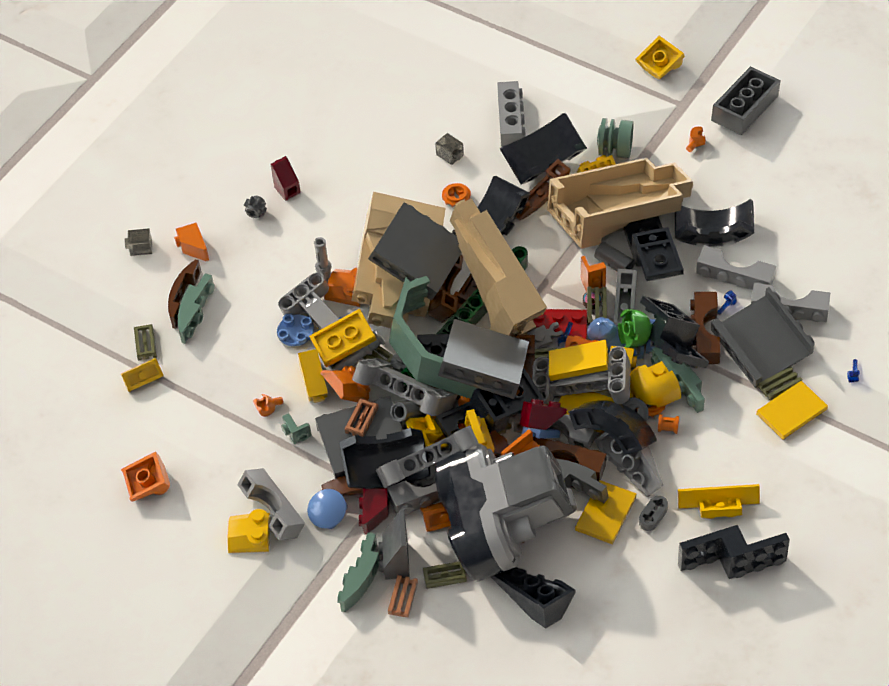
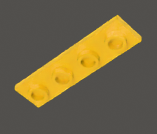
M759 484L678 489V509L699 507L701 518L713 519L715 517L741 516V505L760 504Z

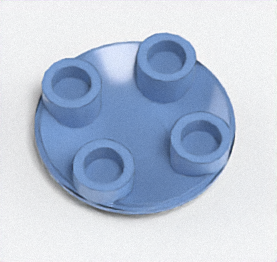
M300 314L284 315L283 320L277 327L278 339L288 346L303 345L310 340L309 336L314 334L312 319L309 316Z
M324 489L317 492L309 501L307 508L308 517L317 527L333 529L344 518L348 505L338 491Z

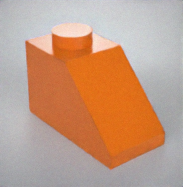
M197 222L176 228L177 236L174 237L177 247H181L183 254L208 261L207 248Z

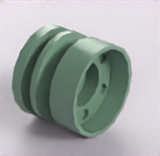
M602 118L597 136L599 155H604L605 148H607L608 156L612 155L613 149H617V157L630 158L634 121L621 120L618 128L615 125V119H611L610 127H608V119Z

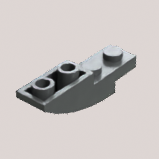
M556 459L561 466L566 488L573 486L577 491H583L591 499L598 500L603 504L609 498L607 486L597 481L595 471L574 462Z

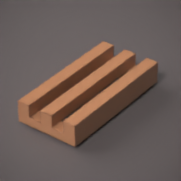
M360 399L345 427V433L349 434L351 432L353 436H365L379 408L378 404ZM363 405H366V407H365V409L363 410V412H362V414H361V416H360V418H359V420H358V422H357L355 428H353V425H354V423H355V421H356V419H357V417H358V415H359V413H360V411H361Z
M397 576L388 614L409 617L418 585L417 578L410 580V577L402 578V576ZM403 584L397 609L394 610L400 586ZM408 585H412L407 600L406 608L403 612L401 610L404 603Z

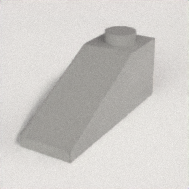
M618 269L614 323L616 326H618V323H622L623 317H620L624 310L634 309L637 270Z

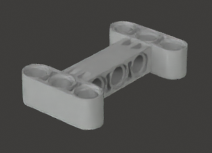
M319 272L308 276L281 297L278 302L283 315H295L305 312L320 330L339 320L320 299L328 292L329 285L323 274Z
M617 346L609 352L608 370L550 381L549 359L547 357H539L533 363L532 381L544 398L543 404H549V401H554L556 396L609 390L615 403L623 404L630 398L631 363L626 350L623 347Z
M373 358L359 360L352 377V380L362 385L374 384L420 405V411L431 416H438L452 410L457 394L418 382L409 376L391 369V363L385 360ZM387 375L390 377V383L386 381ZM404 382L407 384L406 391L403 389ZM420 390L424 392L423 399L420 397Z
M468 426L402 459L393 460L379 467L376 472L385 489L458 451L463 452L479 443L471 426ZM442 444L449 445V454L442 453L440 449ZM424 452H429L432 455L431 462L428 463L423 460L422 454ZM406 460L413 462L414 469L412 471H407L404 468Z

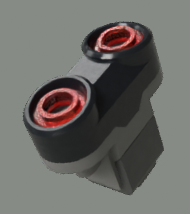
M479 443L463 452L458 451L437 462L435 467L438 495L444 509L448 513L451 524L447 532L450 544L468 576L477 582L517 567L520 555L522 554L521 542L536 537V528L567 517L577 510L572 489L566 488L561 466L546 446H538L517 455L510 452L496 458L491 449H487L486 446Z

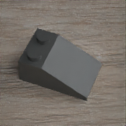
M400 510L382 533V542H379V554H383V559L379 560L380 572H384L385 580L397 579L398 575L402 576V578L410 577L404 510Z

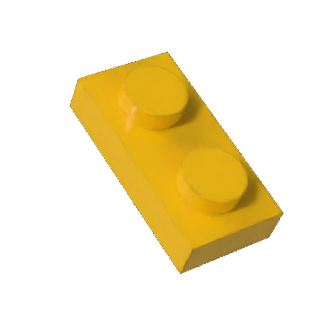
M156 358L120 374L128 392L164 376Z

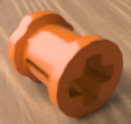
M659 414L658 432L672 431L674 434H678L679 416L671 418L663 417L662 414Z

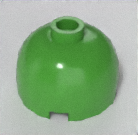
M624 310L620 317H623L622 323H618V336L621 344H626L624 347L627 348L643 346L649 340L653 324L647 314L640 310Z

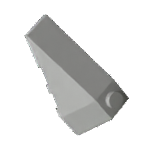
M604 432L594 440L602 453H606V460L611 461L617 467V470L624 473L630 479V482L647 497L663 486L649 446L643 450L624 455L620 446L607 432Z

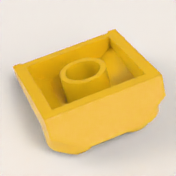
M659 35L635 60L653 77L661 79L672 69L679 68L683 63L685 55Z
M255 509L250 514L230 516L227 537L228 553L269 552L270 528L268 526L271 521L270 513L263 509Z

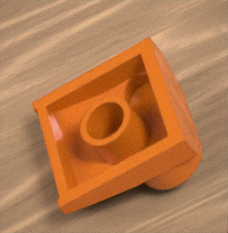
M357 268L352 270L335 269L332 271L328 280L329 290L324 295V300L360 307V303L351 301Z
M344 366L341 371H321L320 374L341 399L357 403L360 399L368 401L369 392L371 391L370 385H362L352 380L356 369L354 366Z
M156 451L121 469L131 502L153 493L162 495L170 487L165 465Z

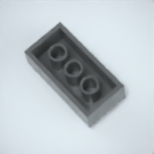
M750 66L713 104L711 121L742 135L778 97L781 80Z

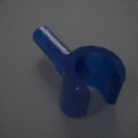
M732 290L724 295L726 302L718 310L717 313L719 315L727 307L737 303L736 294Z
M568 322L565 333L558 337V347L560 343L566 342L573 325L572 322Z
M853 359L852 371H847L849 383L859 381L860 371L857 369V359Z

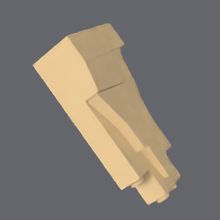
M642 158L550 179L547 210L576 244L583 249L600 245L602 237L625 227L630 222L680 211L683 198L691 196L693 181L675 162L655 167L648 158Z
M373 191L366 214L351 300L360 304L370 305L367 319L369 324L392 328L393 317L404 282L368 260V257L375 249L397 214V211L405 202L408 205H412L423 215L430 217L437 224L443 226L446 208ZM424 297V302L426 303L424 307L408 312L403 316L406 324L409 314L421 317L426 316L430 299Z
M472 198L467 201H459L455 204L449 221L455 229L459 242L458 247L489 313L491 324L489 330L515 338L516 335H527L528 332L536 328L533 319L544 314L547 309L546 304L487 210L480 213Z

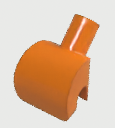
M701 126L691 129L689 145L686 147L688 152H692L695 147L705 145V135L702 136L703 128Z
M261 394L263 398L253 400L259 414L263 417L271 415L275 411V406L281 405L284 402L282 397L272 398L265 394Z

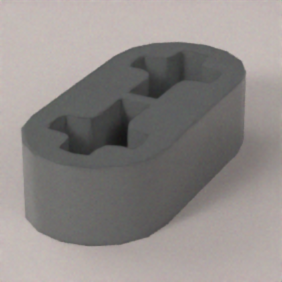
M653 497L639 516V526L643 530H654L668 510V501L665 497ZM659 504H662V507L659 506L658 509L655 510V505L658 506ZM652 516V521H648L646 523L645 520H648Z

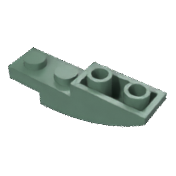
M207 273L204 274L197 286L189 285L182 298L178 313V328L183 344L193 336L195 328L202 322L203 313L201 308L204 307L209 294H212L215 284L213 283L212 275Z
M652 348V357L650 358L652 365L662 361L669 372L673 371L681 393H684L689 406L693 407L697 413L703 411L705 398L701 394L702 381L696 373L685 363L680 365L671 361V357L663 354L662 349Z
M367 533L366 540H362L360 548L362 554L361 557H357L356 566H349L348 573H344L342 581L344 587L342 591H339L337 603H340L341 612L348 611L361 599L378 571L380 558L379 552H375L377 540L374 533Z

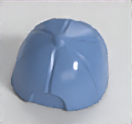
M599 317L594 319L588 326V338L591 341L606 340L608 353L611 346L624 347L625 344H621L617 326L613 321Z

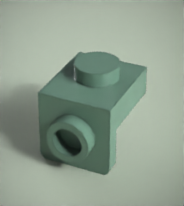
M289 413L282 416L283 424L281 428L286 436H290L294 444L305 441L312 436L309 423L297 427Z

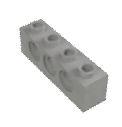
M518 81L497 82L501 146L508 145L526 136L525 127L521 126L525 124L524 114H521L524 111L523 101H520V99H523L522 88H519Z

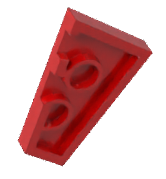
M546 309L544 314L533 319L536 328L544 325L546 329H549L552 323L558 322L559 327L554 332L562 330L563 338L567 339V336H580L586 339L587 310Z

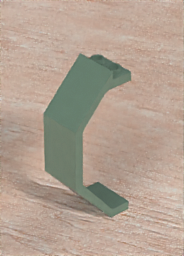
M427 276L416 278L411 282L406 277L393 317L389 339L390 345L416 381L471 399L474 390L477 388L438 376L443 357L427 352L403 320V316L406 313L425 306L424 297L428 293L426 287L427 284H430Z

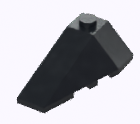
M518 567L491 576L532 620L544 628H548L562 619L576 593L574 588L561 580L555 579L551 581L545 579V576L541 574L537 576L527 574V570Z

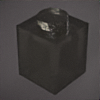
M446 133L435 143L436 155L451 165L460 160L464 155L463 143L449 133Z
M150 228L128 230V238H125L124 241L125 248L129 249L130 256L152 254Z

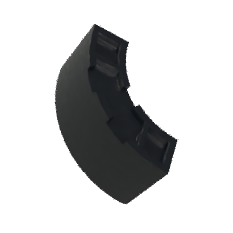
M562 113L535 132L513 143L502 146L500 151L522 185L537 179L557 159L561 162L565 160L570 161L586 150L587 147L568 115Z
M493 176L486 194L477 208L480 213L487 210L502 236H507L515 226L513 221L517 214H522L531 193L498 176ZM454 229V230L452 231V234H454L455 236H457V235H456V232H455V229Z
M752 199L723 210L705 211L681 206V210L675 212V239L687 244L706 243L709 247L723 246L724 242L734 240L736 243L754 234V205Z
M597 400L584 403L568 411L575 430L590 428L607 432L620 446L624 455L643 450L657 441L649 424L637 412L623 404Z
M408 428L396 433L386 434V439L377 440L376 436L354 435L340 441L348 487L356 489L384 488L376 470L393 460L402 459L426 448L422 430ZM424 452L422 458L425 462L429 463L427 452ZM406 460L404 468L407 471H412L414 469L413 462ZM430 466L405 477L400 482L407 481L411 483L429 477L431 475Z

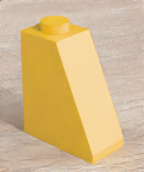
M317 349L298 353V362L308 400L314 403L324 401L328 397L325 379L320 374L322 367Z

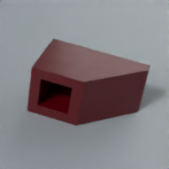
M286 156L270 164L274 188L285 201L301 193L299 180Z
M531 399V402L524 401L520 425L527 428L546 430L563 417L568 409L561 407V403L549 401V404H543V400Z
M363 489V497H359V508L363 509V513L359 514V527H363L364 534L370 533L388 517L389 497L387 489Z

